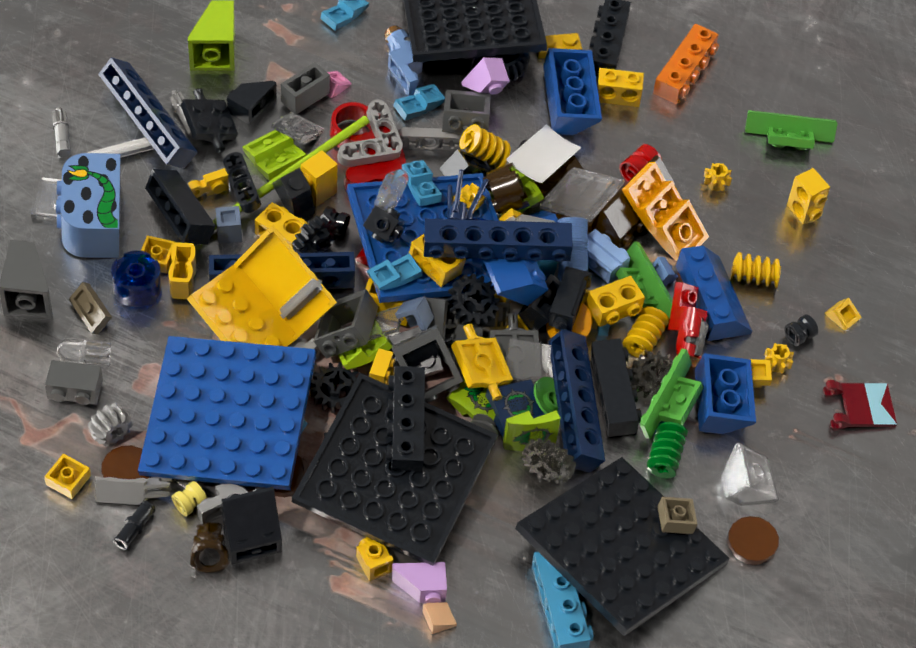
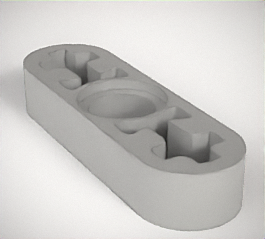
M404 127L398 130L403 144L402 149L456 151L460 149L459 143L462 133L442 132V129ZM425 138H434L435 140L428 141Z

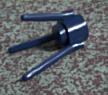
M460 169L454 202L452 185H448L446 218L471 220L489 179L484 180L468 210L467 204L460 201L464 172L463 169Z

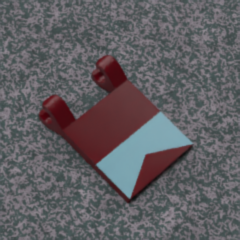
M828 380L826 382V387L823 388L824 395L832 397L842 394L846 415L843 413H835L833 415V419L830 421L833 430L847 427L897 426L888 383H840L835 380Z

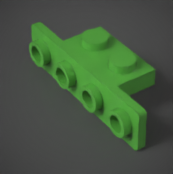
M749 110L745 132L767 135L768 144H772L775 147L792 146L798 150H806L807 148L813 149L815 141L834 142L838 123L836 120Z
M633 242L627 250L630 257L629 268L620 267L615 274L619 280L632 276L645 296L643 308L652 306L660 309L670 320L673 299L641 244Z
M682 348L678 356L674 358L672 367L668 374L664 376L660 389L652 397L649 409L641 417L640 427L645 438L651 439L660 421L684 425L704 388L702 382L684 378L692 364L687 349Z

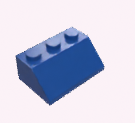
M516 259L483 260L497 295L528 306L548 290L545 282L546 277L536 261Z
M704 353L695 368V380L702 382L704 387L697 399L699 431L725 434L755 425L756 414L751 360Z

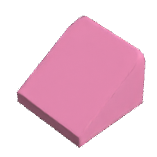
M338 71L327 72L330 75V93L327 95L328 97L334 98L351 86L352 83Z

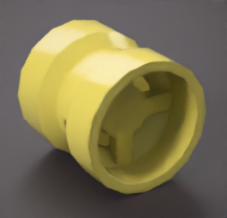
M192 481L186 485L185 490L182 492L177 491L171 498L177 510L187 517L207 496L200 485Z

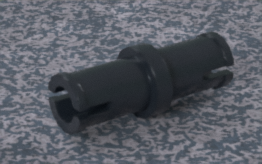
M142 501L134 514L127 517L124 522L125 526L113 539L117 547L126 550L136 535L143 532L145 523L156 511L150 502Z

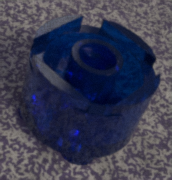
M129 251L124 253L123 257L118 261L116 259L111 267L112 284L119 304L132 307L153 305L162 289L158 261H155L147 252Z

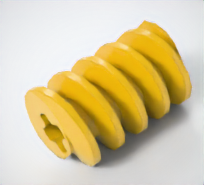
M479 125L469 126L460 138L459 144L461 149L466 148L467 153H473L474 157H480L482 161H487L489 165H494L496 169L504 166L507 162L506 159L510 156L511 147L509 142L502 140L501 137L495 136Z
M738 252L733 260L730 281L734 275H737L738 282H741L742 278L746 276L747 284H750L752 279L755 278L756 285L759 286L761 281L765 280L766 287H769L771 282L774 281L775 289H777L781 274L779 259L776 258L771 264L770 258L766 257L763 263H761L760 255H757L752 261L751 254L748 253L743 259L742 253Z
M652 306L644 307L632 325L631 330L628 331L627 337L624 338L623 347H626L628 353L636 358H642L645 354L652 353L654 346L657 345L658 340L665 331V326L669 324V317L660 309Z

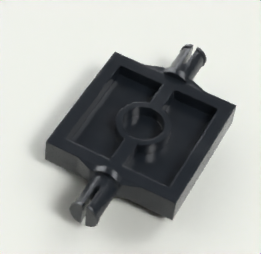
M197 88L193 91L196 99H183L181 103L182 111L193 139L210 141L214 144L215 151L222 153L225 150L222 141L235 140L238 135L237 129L225 100H208L204 97L202 89Z
M419 327L388 338L391 344L395 345L422 331ZM453 337L445 339L444 341L448 349L452 348L451 345L454 343ZM437 340L403 355L408 367H425V377L445 371L442 363V351ZM393 353V359H395L394 366H400Z

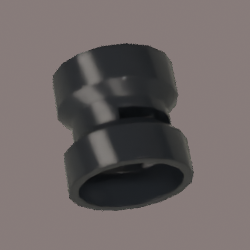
M327 206L323 213L326 215L330 214L339 224L337 235L343 236L350 223V214L336 212L335 208Z
M807 314L798 318L797 322L787 324L784 328L787 339L794 346H799L805 342L806 338L811 339L818 335L819 332L815 320Z

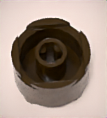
M513 162L487 172V176L483 178V181L489 179L486 189L494 195V199L491 202L495 212L498 214L502 213V215L511 208L518 211L530 206L528 201H524L527 198V194L519 174H516L515 170H511L516 168Z

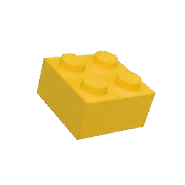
M147 235L138 256V266L167 274L172 263L171 250L176 242Z
M378 348L369 377L388 385L389 375L394 374V352Z
M63 453L44 478L47 486L73 499L91 477L89 467Z

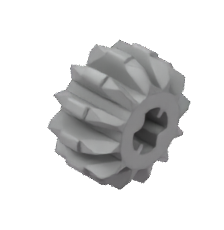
M116 403L110 406L106 404L103 409L98 410L96 415L91 416L92 421L88 423L93 439L105 447L111 443L115 445L120 439L123 440V437L130 433L129 429L133 426L129 412Z

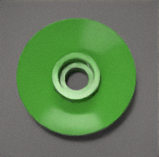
M542 377L534 385L536 402L544 414L553 411L558 413L554 379Z

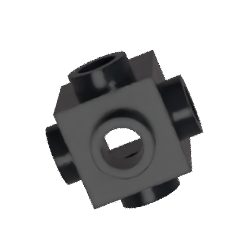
M375 205L363 226L373 232L371 236L382 243L385 241L393 242L402 235L404 231L402 226L406 221L400 218L401 213L391 207L386 209Z

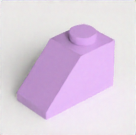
M483 57L461 83L462 86L479 93L494 95L500 93L510 81L502 58Z
M435 562L433 566L427 563L392 564V581L417 602H446L445 562Z

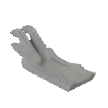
M94 476L96 502L140 505L142 501H147V498L170 496V492L167 491L172 490L170 482H165L172 481L171 478L119 479Z

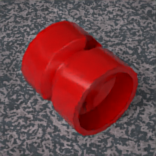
M643 144L620 164V173L629 182L653 157L657 155L661 160L662 157L655 148Z

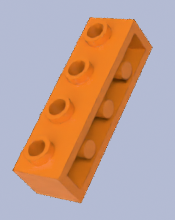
M695 23L656 78L653 94L676 105L681 97L685 98L691 83H696L700 70H705L709 57L716 54L719 48L717 43L719 34Z

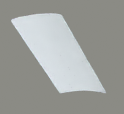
M546 124L506 160L509 163L513 162L516 169L522 174L539 183H543L581 147L564 139Z

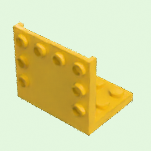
M274 225L267 229L231 267L187 298L221 341L286 347L302 336L337 303L331 293L321 283L322 290L291 319L286 317L283 319L280 316L282 314L280 308L311 279H318Z

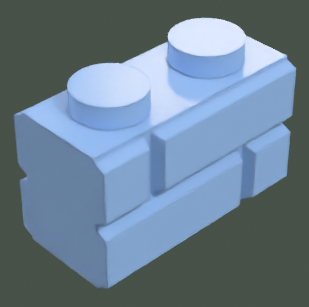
M594 229L588 234L587 238L588 267L609 284L618 278L615 273L620 267L628 268L630 257L625 249L614 245L608 235L601 234Z

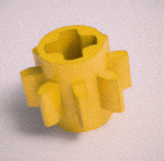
M712 163L711 169L705 168L704 185H708L712 191H724L725 185H731L732 178L730 176L732 170H728L724 164Z
M774 343L772 349L766 348L764 360H770L771 372L783 374L785 367L788 369L792 368L794 352H790L786 344Z

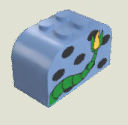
M81 153L74 155L63 165L62 181H57V228L61 229L63 246L68 252L78 257L119 258L120 154Z

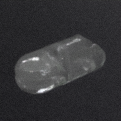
M397 169L395 172L393 171L385 175L374 206L378 205L386 209L388 207L394 209L397 206L409 181L407 171Z
M67 338L59 343L57 355L64 362L109 367L111 342Z

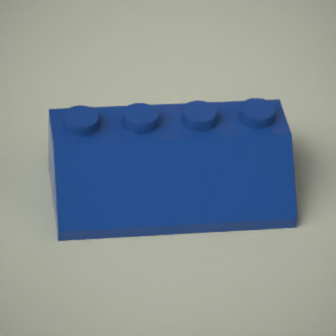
M548 48L543 69L551 129L557 134L575 135L602 120L592 50Z
M704 245L681 249L676 269L683 283L699 287L695 308L707 311L706 323L709 325L706 334L707 341L752 334V329L720 257Z

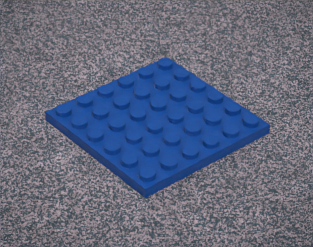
M483 173L463 175L462 188L466 184L470 186L471 183L480 188L484 182ZM458 175L433 177L432 181L441 192L442 199L439 203L424 206L418 205L408 187L406 179L347 185L346 191L369 269L386 260L392 263L409 254L412 241L424 234L425 218L447 219L448 185H452L454 196ZM485 189L482 194L485 196L484 203L473 213L471 220L499 221L491 202L490 193ZM375 205L386 209L391 207L401 213L400 218L406 222L402 226L404 231L399 239L393 242L385 241L382 243L371 236L373 232L363 226ZM466 258L462 274L443 287H440L423 270L421 277L392 289L379 291L375 283L374 286L379 303L412 300L423 296L428 298L452 296L448 293V290L453 287L452 283L463 275L470 276L475 273L477 279L484 276L485 283L491 281L483 259ZM493 283L490 286L491 290L495 289Z
M168 336L138 467L139 475L290 490L316 359V350Z

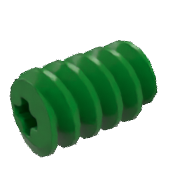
M664 422L657 426L647 461V468L656 477L669 479L676 476V470L679 468V461L681 460V453H683V445H685V437H687L688 430L681 424Z

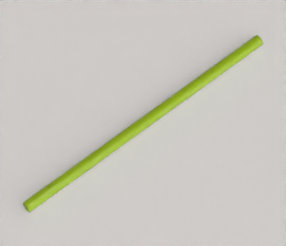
M364 115L257 189L260 199L275 189L272 185L273 182L298 168L301 169L302 163L321 150L327 153L369 124L368 118ZM239 203L235 204L234 206H239V210L241 213L242 210ZM215 218V219L212 220V221H213L214 224L216 225V226H215V230H216V229H217V222H216V218Z

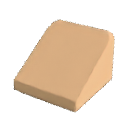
M447 602L423 604V615L432 634L457 626Z

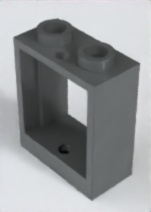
M446 90L442 132L463 133L465 131L463 126L469 127L474 124L488 131L491 94Z
M366 289L336 300L337 303L321 317L313 342L326 359L368 344L379 306ZM353 322L351 326L340 329L342 325Z
M437 325L392 346L399 365L408 367L403 357L404 354L437 340L454 377L425 390L426 403L438 398L437 394L444 390L449 393L460 387L459 383L463 382L462 376Z

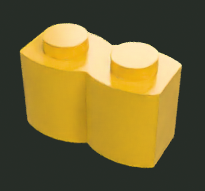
M176 242L171 250L172 264L168 273L170 294L175 299H187L194 292L193 278L197 269L195 246L193 243Z

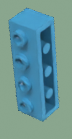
M534 552L532 568L554 647L589 648L590 641H593V631L591 626L586 624V607L584 602L579 600L578 595L580 592L539 552Z

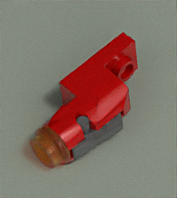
M676 282L668 330L678 332L676 356H678L682 348L687 349L692 362L690 368H696L697 363L702 358L704 341L709 327L706 323L707 311L695 308L699 287Z

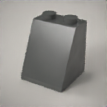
M10 240L0 278V299L4 316L52 321L53 312L49 288L35 242Z

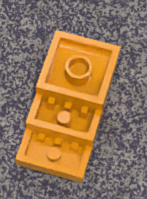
M649 162L622 189L645 227L674 260H678L681 249L701 246L709 238L690 200H682L673 181L665 180L656 162Z

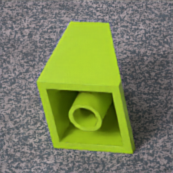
M211 0L188 36L190 71H235L234 0Z

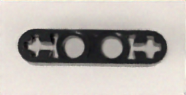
M240 152L228 154L224 158L223 164L241 210L245 213L254 212L260 208L261 200L245 159Z

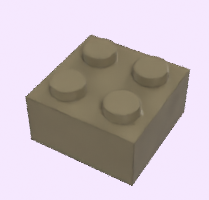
M662 497L657 506L662 532L693 534L698 525L693 499Z

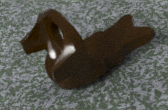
M209 522L196 525L197 535L193 538L190 566L201 572H216L225 569L229 565L230 559L225 545V538L221 532L222 524ZM205 549H214L219 553L220 559L214 565H205L199 558L201 552Z

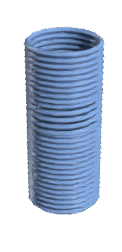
M566 217L557 221L558 223H572L573 240L571 261L558 262L559 281L562 279L566 266L588 272V220L585 218Z

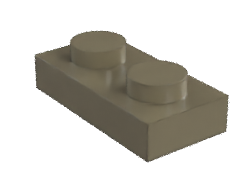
M82 282L69 298V301L92 334H99L112 318L89 283Z

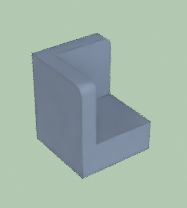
M239 206L215 208L218 243L242 242Z
M425 296L403 302L395 313L397 319L406 317L410 327L418 325L421 331L426 330L434 319Z

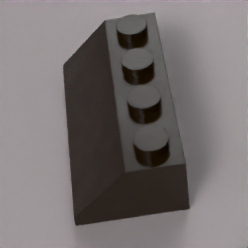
M657 155L653 157L649 162H656L665 180L673 181L675 185L661 158ZM622 189L600 209L597 231L608 235L612 243L618 248L628 247L637 233H642L646 228L633 210Z

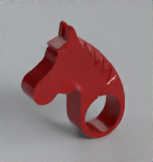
M348 102L338 106L332 113L330 138L342 131L338 127L339 123L345 120L357 121L364 115L367 117L368 106L357 102ZM370 123L366 125L370 132L352 135L337 145V147L340 148L345 143L375 139ZM386 126L379 127V130L383 133L390 132V129ZM372 148L364 149L365 153L369 155L376 154ZM403 149L397 159L349 167L345 175V190L348 184L404 180L402 164H406Z

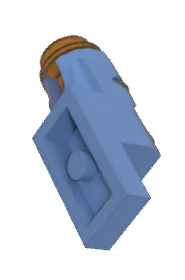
M394 25L389 27L384 33L385 42L390 49L388 67L406 94L411 96L414 95L417 84H419L417 75L422 72L423 62H413L409 34L403 28Z

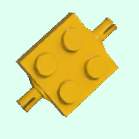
M466 324L463 330L468 339L457 340L451 347L468 389L487 388L492 396V400L498 401L503 397L498 386L510 384L513 380L496 337H479L474 330L473 324Z

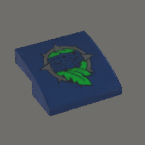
M531 379L499 386L503 397L498 401L492 400L489 389L486 392L485 396L496 414L493 421L503 438L506 419L530 411L533 419L545 415L536 402L534 384Z

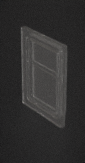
M573 167L545 197L540 207L570 217L585 218L588 222H591L625 182L620 178Z

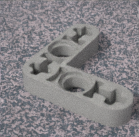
M372 100L366 112L375 139L342 144L337 154V160L341 165L352 167L394 160L400 156L403 144L389 107L384 101ZM386 126L390 129V132L383 133L379 130V127ZM372 148L376 154L369 155L365 153L364 149Z

